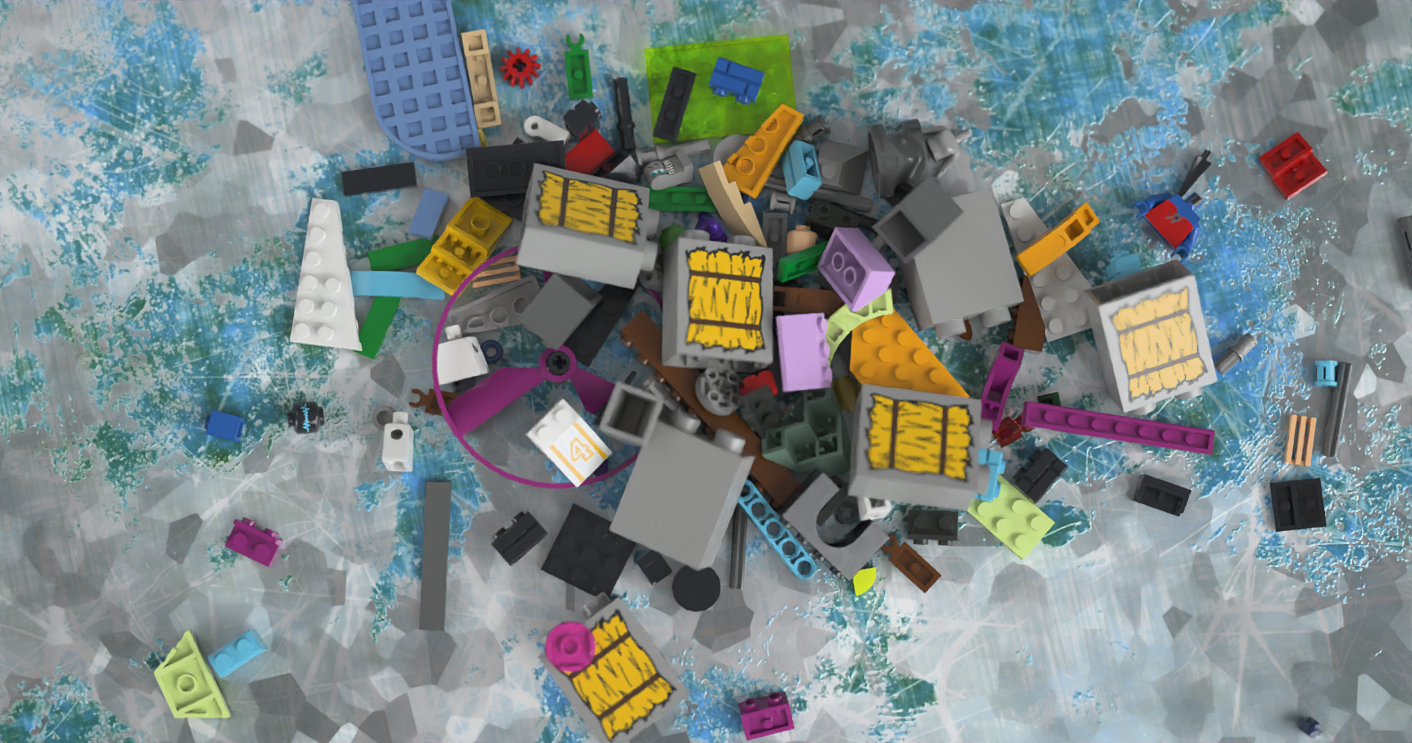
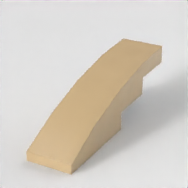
M717 161L699 168L698 170L707 192L734 236L745 235L754 237L756 239V246L767 247L751 202L743 203L736 181L728 183L721 162Z

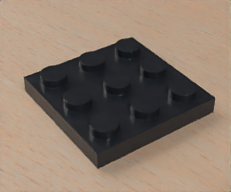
M573 503L540 570L595 597L605 592L609 598L637 542L610 531L612 522Z

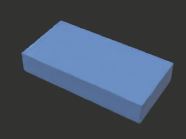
M425 188L408 230L409 234L433 240L449 200L448 194Z

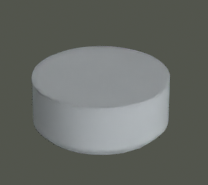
M389 406L378 407L372 415L373 424L378 429L384 431L385 424L393 423V413L396 411Z

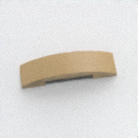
M486 30L461 33L474 101L477 128L502 125Z

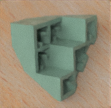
M832 382L831 387L802 390L800 392L801 397L794 405L790 403L783 411L784 417L780 418L779 422L772 429L768 428L764 432L766 437L762 439L763 457L801 474L810 475L815 468L827 476L849 472L851 443L847 425Z

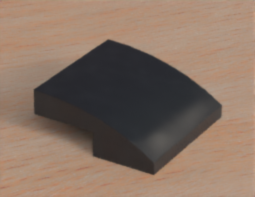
M1320 478L1270 483L1276 532L1327 527Z

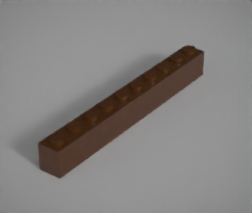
M642 310L618 332L621 336L619 338L626 348H632L638 354L636 356L637 360L644 367L649 366L654 372V379L663 386L665 384L671 391L669 393L671 398L678 404L682 403L688 409L686 413L701 420L700 424L704 427L702 429L704 434L714 438L717 430L722 429L739 435L746 440L742 450L755 456L748 477L754 482L753 485L760 494L766 495L770 500L768 504L776 512L800 483L786 467L763 457L762 441L735 411L729 415H716L708 411L700 403L695 390L696 380L701 374L697 369L662 366V330Z

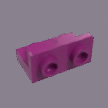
M243 517L242 521L235 519L233 522L235 525L225 543V547L267 567H271L283 543V540L277 538L279 533L269 528H265L262 531L255 527L256 522L246 517Z
M773 692L765 697L749 698L744 702L738 703L747 741L795 729L786 692Z

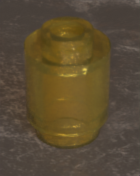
M848 375L832 382L841 411L847 410V413H850L855 409V403L860 392L855 381L851 380Z

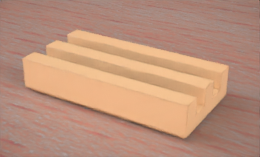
M517 256L501 258L489 265L488 267L514 263V266L480 272L472 280L473 288L521 280L520 268L516 264ZM515 272L516 275L481 282L477 281L479 277Z
M1290 415L1284 463L1310 467L1316 418ZM1296 421H1299L1300 425L1298 432L1295 459H1291ZM1308 423L1304 460L1301 461L1305 426Z

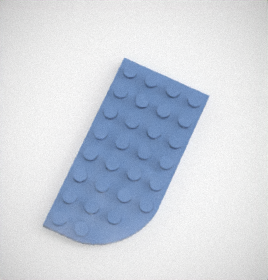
M352 0L374 114L388 138L409 154L433 161H448L466 157V148L481 147L451 0Z

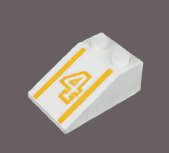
M564 399L559 400L525 434L576 487L612 453Z

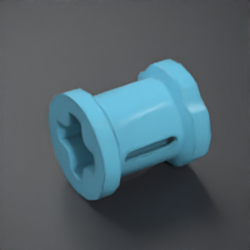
M1315 361L1317 381L1314 382V386L1336 387L1337 382L1334 381L1337 361Z

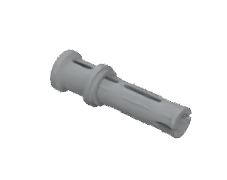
M707 137L663 147L656 144L653 148L643 150L636 148L637 164L643 170V167L655 161L662 162L663 160L675 157V152L683 149L688 157L710 153Z

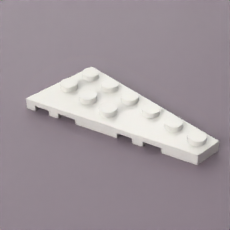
M1024 197L1000 205L1016 256L1044 232L1048 231V228ZM1066 252L1029 277L1046 327L1044 336L1046 343L1092 328L1083 290L1092 288V286ZM1020 266L1021 271H1022V273H1023V276L1026 275V273L1024 272V270H1023L1022 267Z
M312 198L290 342L362 351L358 336V321L354 311L355 302L350 271L346 261V246L343 243L339 203L334 200Z

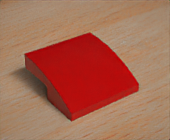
M595 129L565 154L566 169L589 175L615 151Z
M1296 132L1258 158L1266 174L1287 201L1327 175V169L1312 153L1313 148L1299 132Z

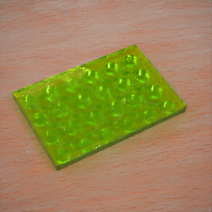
M788 34L644 48L653 131L673 66L697 73L676 143L705 138L707 140L725 138L730 135H754L782 103L796 110ZM718 57L765 73L755 104L743 105L735 101L736 97L730 95L720 97L712 93L713 90L709 88V82ZM653 137L654 145L672 143Z

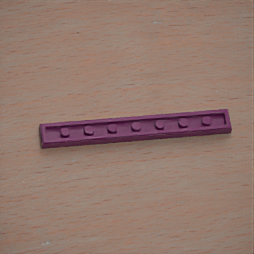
M1024 401L1021 426L1204 455H1212L1215 435L1214 430Z

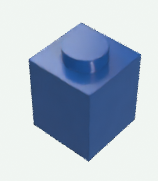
M212 410L211 415H208L204 427L207 429L206 434L240 443L246 419Z

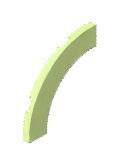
M887 288L885 293L856 312H852L844 304L827 319L826 340L830 347L829 367L839 344L851 330L872 318L893 314L891 288Z

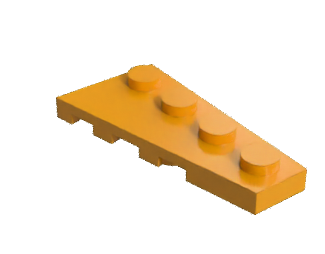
M782 103L761 125V128L753 136H750L736 153H733L728 158V162L723 166L728 183L736 181L741 193L756 200L803 121L804 115Z

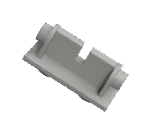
M652 374L637 388L665 399L658 415L660 418L670 419L673 410L683 412L686 409L681 403L678 404L671 398L670 392L660 385Z

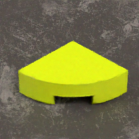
M876 567L859 570L852 578L855 596L865 593L873 585L876 578Z

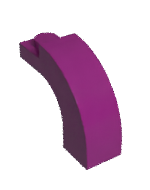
M1001 342L979 397V400H981V418L991 420L992 430L997 432L1000 426L1008 394L1021 367L1025 352L1024 349L1005 342Z

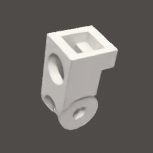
M531 116L525 121L524 129L530 139L535 141L564 140V148H566L571 138L569 131L539 116Z

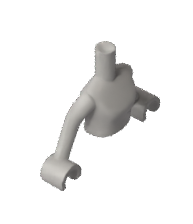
M903 121L899 123L898 128L902 126ZM946 126L921 127L923 134L934 135L924 140L933 161L937 162L942 158L948 157L935 175L932 176L939 184V180L959 156L958 143L972 137L968 128L953 134Z

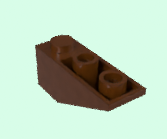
M1024 275L1019 281L1024 301L1012 307L1011 319H1014L1013 329L1009 328L1007 343L1022 348L1027 353L1040 354L1043 349L1046 327L1029 277Z
M773 286V311L832 315L845 304L836 291Z

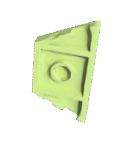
M192 630L186 631L179 643L169 652L165 661L154 672L175 718H228L231 716V713Z

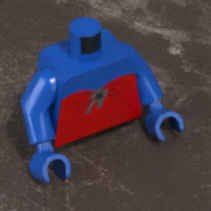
M1196 192L1192 193L1186 200H1183L1179 194L1174 196L1171 193L1155 194L1143 201H1138L1130 207V209L1137 208L1140 214L1136 218L1143 217L1164 242L1174 250L1170 255L1171 257L1175 254L1180 255L1181 264L1188 258L1189 252L1196 244L1200 231L1198 224L1200 218L1194 211L1204 203Z

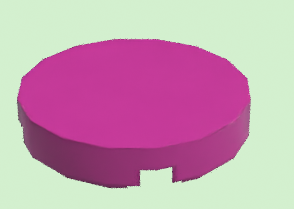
M572 621L560 623L553 628L546 638L545 645L547 658L553 666L567 672L578 671L587 666L594 657L596 648L594 635L583 624Z

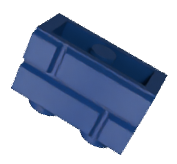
M718 57L709 82V88L717 96L726 97V95L736 97L735 101L740 104H755L765 73Z

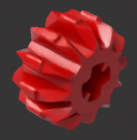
M517 47V54H513L511 50H508L507 53L510 58H501L504 66L500 67V72L505 73L502 77L505 82L511 80V87H515L517 82H519L520 88L524 89V82L527 81L532 86L534 83L531 77L535 79L540 77L536 70L541 69L540 63H535L538 60L536 54L530 56V49L527 48L522 54L521 48ZM518 64H523V72H518Z

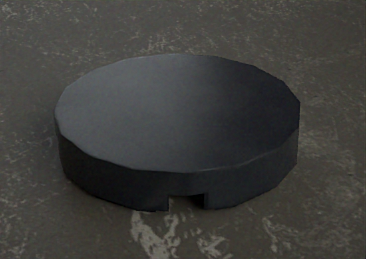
M686 565L679 569L674 576L672 583L673 596L677 603L686 610L693 612L705 611L713 606L719 598L721 591L720 579L710 567L697 570Z

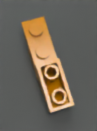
M1085 202L1052 229L1044 232L1015 258L1026 275L1030 277L1076 245L1100 221L1089 204Z

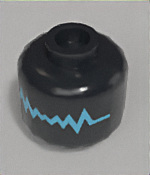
M315 401L295 403L292 407V412H287L288 426H293L297 434L317 433L320 430V426H324L322 406L318 407Z

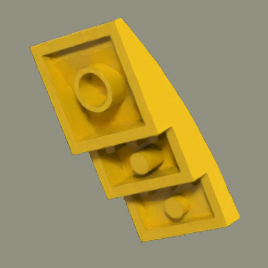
M470 197L446 225L445 232L432 246L430 254L419 265L416 274L452 296L460 284L476 268L487 261L512 224L513 219L480 200V198Z

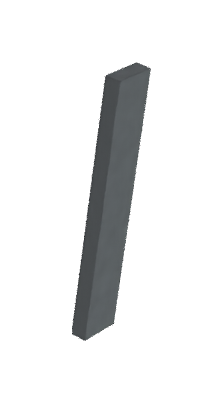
M426 482L419 630L445 631L451 482Z

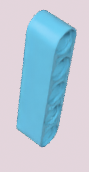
M746 479L745 485L748 488V492L745 497L739 496L738 506L793 576L799 579L812 577L816 570L812 558L793 534L778 521L780 518L756 487ZM756 502L763 507V512L759 517L754 516L751 512V507ZM770 522H774L778 526V532L774 536H770L767 533L766 528ZM787 541L793 545V552L788 556L782 551V545ZM801 561H805L809 568L808 572L804 575H801L797 570V566Z

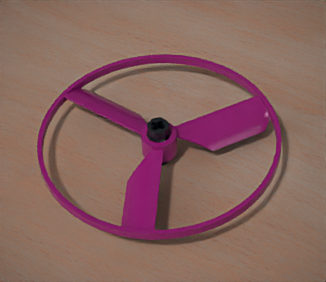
M515 246L497 254L476 268L460 284L446 305L438 323L433 343L432 377L434 391L443 417L454 436L476 460L488 469L507 479L533 487L549 489L576 487L573 483L535 482L507 473L480 456L462 437L544 380L550 383H562L570 378L585 411L595 415L594 413L612 396L616 385L577 367L576 357L569 348L563 345L557 350L547 348L539 356L537 368L498 369L450 402L448 412L439 387L437 373L438 346L449 310L465 286L476 275L501 258L518 252V246ZM543 270L544 284L548 282L555 272ZM646 288L663 314V301L653 289ZM556 360L557 363H561V366L557 368L556 365H553V361ZM641 448L623 464L600 476L584 480L579 486L599 482L625 469L637 460Z

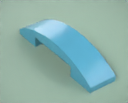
M391 271L350 272L354 297L380 296L445 300V291L416 273Z

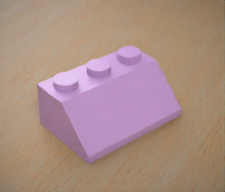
M835 227L817 265L819 271L852 312L858 311L885 293L895 274V271L859 228Z
M824 313L776 317L783 392L831 387L832 370L829 367L828 361L830 347L826 340L828 324L824 318Z

